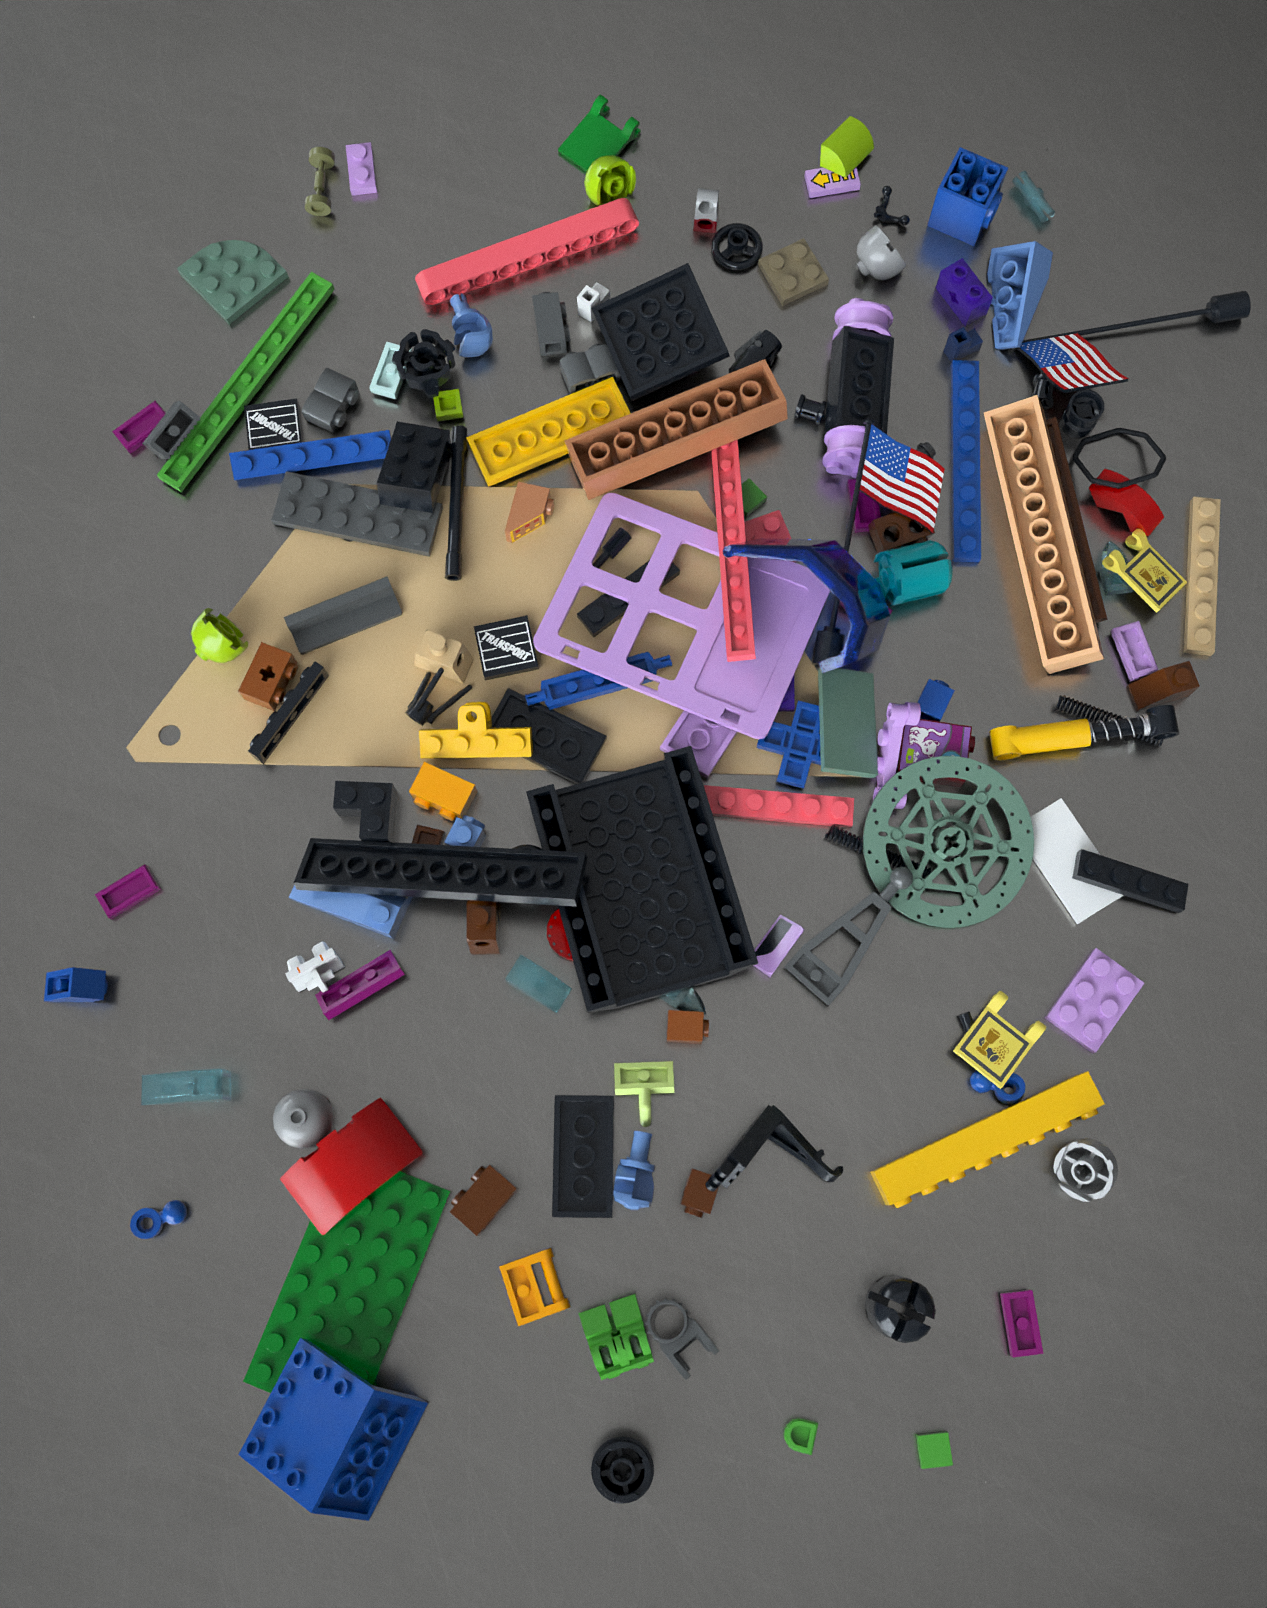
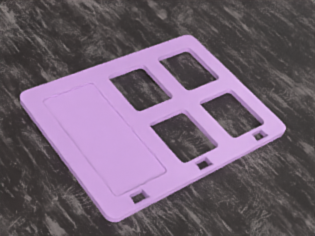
M605 494L534 636L535 649L543 654L754 739L765 738L769 734L831 591L832 581L830 577L747 544L756 659L728 662L721 580L707 609L697 608L664 595L659 591L682 544H688L719 556L718 533L619 494ZM615 518L624 519L661 535L644 574L637 583L592 565ZM582 586L591 587L626 601L629 604L608 650L604 653L597 652L558 635ZM649 613L659 614L692 627L697 631L674 680H667L627 663V658ZM568 646L580 651L578 659L562 653L565 647ZM648 678L660 683L658 690L642 685L644 679ZM727 710L740 715L738 723L722 717L724 711Z

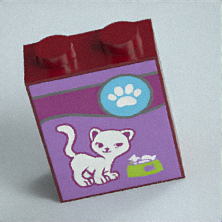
M920 719L916 726L904 725L896 773L915 762L932 757L959 756L969 758V753H973L975 747V736H971L972 726ZM937 778L933 780V784L961 788L966 780Z

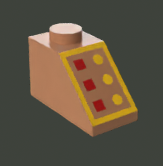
M518 482L505 528L507 542L513 543L545 524L547 515H552L555 503V500L551 499L550 488Z

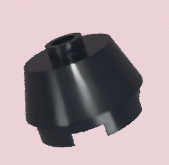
M624 1436L609 1439L599 1447L593 1457L591 1465L592 1480L598 1492L609 1501L620 1504L636 1501L647 1492L654 1476L652 1457L647 1448L636 1439Z

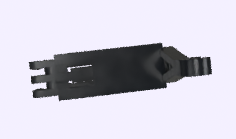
M768 1105L741 1136L706 1181L705 1185L712 1192L721 1184L727 1189L733 1180L747 1167L767 1139L805 1163L827 1182H834L843 1173V1166H838L834 1171L829 1168L821 1159L825 1155L824 1150L821 1149L817 1152L783 1112L774 1105L772 1107Z

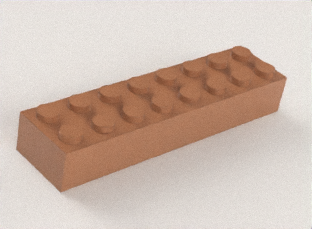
M764 359L565 440V444L588 500L787 420V402Z

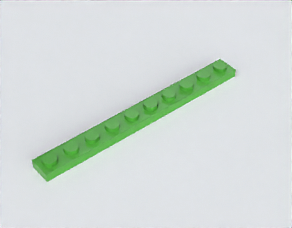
M311 271L200 417V421H197V425L193 426L194 429L190 430L187 438H184V442H181V446L177 447V450L171 455V459H168L158 472L157 476L160 480L182 493L243 412L244 406L249 404L335 290L332 283Z

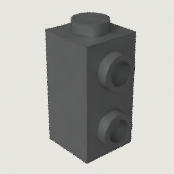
M542 292L539 295H533V308L541 356L567 353L566 342H570L571 339L569 325L563 326L562 320L567 318L565 302L559 301L558 292Z

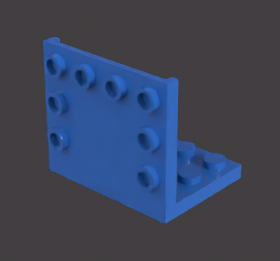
M300 1338L238 1455L310 1513L369 1521L428 1403L417 1396L373 1386L309 1340Z

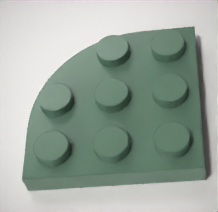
M226 240L212 243L198 251L177 268L179 274L229 325L289 277L287 271L267 251L253 243L241 240Z

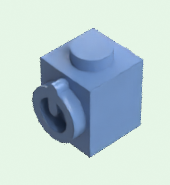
M463 815L462 819L457 817L444 843L445 845L481 847L486 837L484 833L485 825L473 817Z

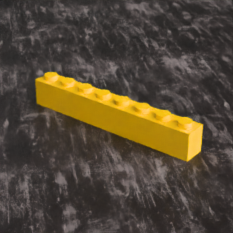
M1083 1072L881 1166L870 1173L885 1205L894 1204L896 1208L912 1202L910 1196L921 1191L924 1196L939 1189L937 1183L947 1178L949 1183L965 1177L964 1170L975 1166L976 1170H980L993 1163L991 1158L1000 1153L1005 1158L1018 1152L1019 1148L1017 1145L1028 1141L1029 1145H1033L1046 1138L1044 1133L1053 1128L1058 1133L1071 1127L1072 1123L1070 1120L1079 1116L1082 1120L1097 1115L1099 1113L1097 1108L1105 1103L1089 1072Z

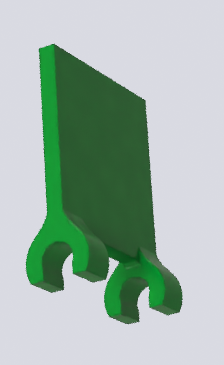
M601 94L595 99L589 113L558 148L559 153L586 172L589 166L599 157L608 155L618 156L630 141L635 140L641 133V130L638 128L640 122L633 117L628 119L623 130L604 118L610 108L607 106L608 99Z

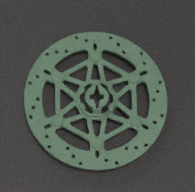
M938 756L924 759L896 773L884 784L874 798L868 810L863 830L864 858L875 887L881 893L890 883L892 869L886 854V844H896L906 867L913 874V882L907 889H899L897 891L898 896L895 897L894 895L888 903L906 917L935 927L956 928L969 926L984 921L1001 911L1012 901L1023 886L1028 876L1034 853V833L1031 817L1016 788L1003 775L990 766L959 756ZM920 776L923 778L924 784L921 783ZM937 778H958L976 784L977 788L972 795L939 792L935 790L933 780ZM990 785L989 790L986 792L985 788ZM915 788L920 797L899 827L889 826V818L897 803L905 794ZM991 798H994L999 803L1006 815L1011 832L1010 840H1002L999 837L986 807ZM941 799L963 800L965 804L953 815H950ZM931 800H933L942 814V817L939 819H933L929 803ZM974 805L975 810L969 823L966 824L960 817ZM923 807L927 827L909 828V823L920 808ZM980 814L983 815L991 837L973 832ZM946 822L953 823L950 827L938 829L932 836L935 828L947 825ZM879 832H885L887 835L880 836ZM923 833V844L907 840L905 835ZM945 837H952L950 840L953 844L952 847H945L947 844L946 840H944ZM974 840L989 843L992 845V849L974 850ZM906 846L924 851V855L916 870L907 853ZM1011 847L1018 848V851H1011ZM964 850V852H963V854H962L961 856H955V855L960 854V853ZM948 856H955L954 858H950L951 861H944V859ZM988 856L989 858L978 874L974 876L970 857ZM999 856L1007 857L1008 864L1000 880L986 894L981 895L978 889L980 881ZM930 859L937 864V867L928 876L922 878L921 875ZM964 864L967 883L963 882L955 870V866ZM946 868L956 882V885L936 884L932 880ZM925 888L961 892L964 903L957 906H940L921 900L920 895ZM909 892H912L911 897L907 899L906 897ZM974 899H975L976 902H977V907H975V905H974V903H973V900H974Z

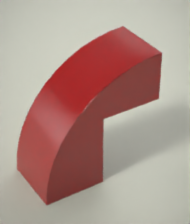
M1104 469L1097 477V479L1116 483L1130 480L1108 469ZM1094 483L1088 487L1097 507L1123 513L1130 532L1141 529L1146 536H1149L1164 518L1156 502L1137 484L1121 489Z

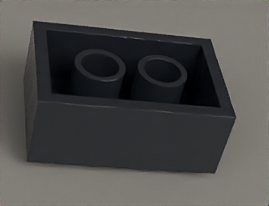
M397 421L377 480L379 502L381 505L433 513L451 456L450 430Z

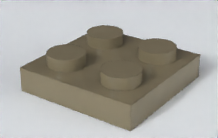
M804 238L758 260V267L782 306L828 285V276Z

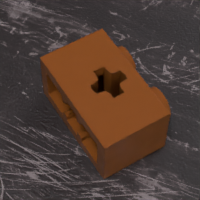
M261 642L238 692L244 700L275 711L277 705L283 702L286 695L285 688L289 680H293L297 673L298 662L292 653Z

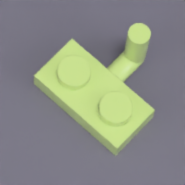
M673 1061L614 1063L615 1095L639 1094L640 1124L644 1127L650 1126L652 1123L651 1094L674 1093Z

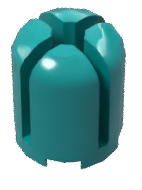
M929 540L876 554L874 563L879 562V577L874 579L881 599H888L891 607L944 593L950 587L953 576L952 563L950 559H947L949 554L944 546L936 541Z

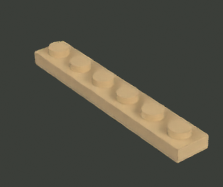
M1193 497L1190 500L1183 653L1212 656L1215 653L1221 499Z

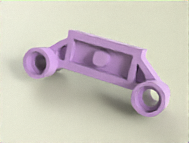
M919 703L888 704L887 720L883 723V729H880L878 733V745L880 746L877 756L878 775L876 776L877 787L873 792V800L884 784L896 774L904 725L916 726L919 723L921 716ZM907 794L902 797L894 809H903L905 807Z

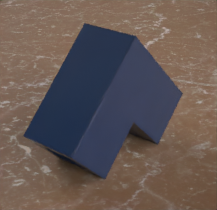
M962 327L949 334L943 351L952 363V360H961L979 351L983 340L975 328L967 332Z

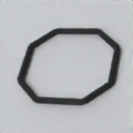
M1115 428L1083 438L1072 456L1073 461L1091 483L1117 489L1157 477L1166 461V455L1147 433L1125 428ZM1122 433L1144 438L1158 454L1160 460L1153 473L1122 483L1094 478L1078 456L1085 443Z

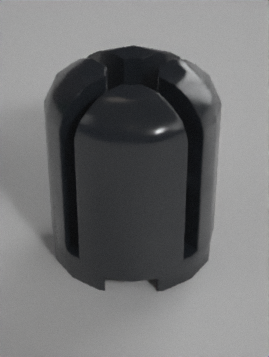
M898 1275L883 1277L878 1282L873 1283L866 1296L865 1308L868 1319L873 1327L884 1336L892 1338L897 1342L909 1343L918 1341L927 1335L931 1329L930 1326L923 1323L925 1317L927 1316L935 1320L936 1309L933 1297L925 1286L907 1277ZM892 1300L901 1304L904 1307L903 1312L897 1313L893 1308L888 1307L889 1301Z

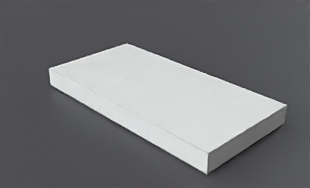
M1062 798L1031 816L1034 833L1033 860L1076 924H1079L1124 896L1072 879L1076 854L1079 850L1083 849L1099 855L1100 853Z

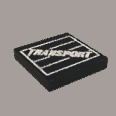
M297 398L244 406L249 450L303 442Z
M527 615L474 626L485 681L539 669Z

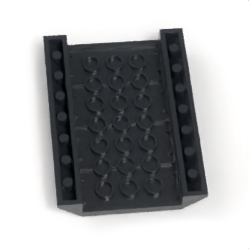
M691 746L664 753V760L572 786L555 790L554 784L526 791L542 850L585 852L588 860L577 907L558 906L587 1013L618 1009L726 978L758 964Z

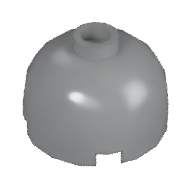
M877 225L866 231L857 244V256L860 261L856 265L865 277L870 274L875 279L887 280L899 274L906 265L899 252L891 246L890 240Z
M309 1089L294 1090L282 1097L276 1105L273 1114V1125L279 1138L287 1145L300 1149L317 1146L318 1142L330 1134L334 1123V1112L330 1102L321 1093Z
M1091 1138L1076 1139L1066 1144L1055 1157L1054 1173H1057L1062 1190L1072 1198L1083 1202L1101 1199L1108 1194L1116 1183L1118 1175L1116 1158L1111 1150L1100 1141Z

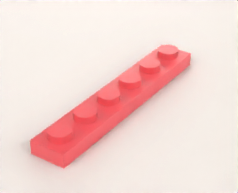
M704 785L713 816L824 826L835 824V827L852 828L854 798Z

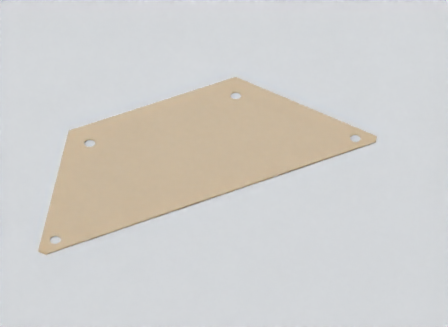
M350 484L378 490L377 485ZM441 486L436 501L437 503H442L443 510L430 557L356 541L349 542L337 537L294 529L226 617L243 633L240 640L243 643L248 642L247 649L235 660L226 663H217L210 659L205 661L197 655L128 744L127 750L136 762L262 764L254 759L248 750L250 749L252 739L257 734L262 733L267 726L269 716L274 711L244 700L238 690L261 642L292 653L298 662L297 673L293 680H289L285 688L286 694L289 690L295 689L300 682L302 672L307 667H311L314 662L322 665L329 675L264 764L421 768L423 763L426 762L437 768L547 770L522 757L420 758L419 730L458 728L459 708L467 702H487L491 709L492 718L508 688L525 696V694L541 691V681L583 670L535 649L538 670L485 681L474 626L527 615L532 639H534L562 578L605 494L588 500L584 489L550 488L551 499L555 500L552 515H547L544 525L511 543L506 540L505 528L517 487L464 486L461 541L462 574L461 580L458 581L445 579L450 486ZM615 489L608 492L619 494L717 532V519L698 491ZM615 518L593 563L603 553L602 547L619 528H623L632 539L614 559L609 557L599 569L625 579L651 559L661 535L624 519ZM682 544L673 560L674 564L679 568L680 574L660 588L659 591L664 595L697 608L707 609L721 580L719 556L688 544ZM388 577L402 610L401 616L316 650L300 654L293 635L285 622V616ZM582 586L558 635L597 652L604 653L608 650L623 616L593 637L577 618V613L604 593L588 586ZM649 613L628 657L649 652L653 659L670 655L672 666L658 669L656 675L667 680H674L697 631L692 627L659 614ZM426 630H430L460 641L474 659L463 684L443 676L440 677L427 698V701L434 706L431 711L437 710L467 685H472V689L441 713L432 724L426 721L421 726L407 716L405 712L426 673L430 672L414 665L415 654ZM566 646L562 653L578 659L580 651ZM805 651L794 674V712H778L774 722L791 726L798 700L819 706L818 671L812 665ZM430 672L431 677L428 681L427 686L429 685L432 678L435 676V673ZM652 681L642 685L658 690L660 683ZM630 688L553 709L607 736V740L590 770L622 772L664 760V752L660 750V746L684 711ZM283 702L282 704L277 705L275 711H278L280 709V707L283 705ZM472 711L473 717L477 718V714ZM168 725L177 726L181 732L179 741L171 746L162 744L159 739L160 731ZM737 732L711 774L778 775L783 755L758 749L756 747L759 739H754ZM814 763L810 764L808 776L859 777L822 772L821 765Z

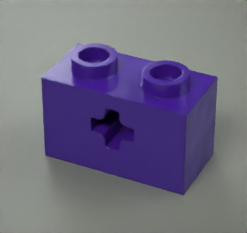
M963 258L941 270L935 288L965 327L987 315L993 297Z

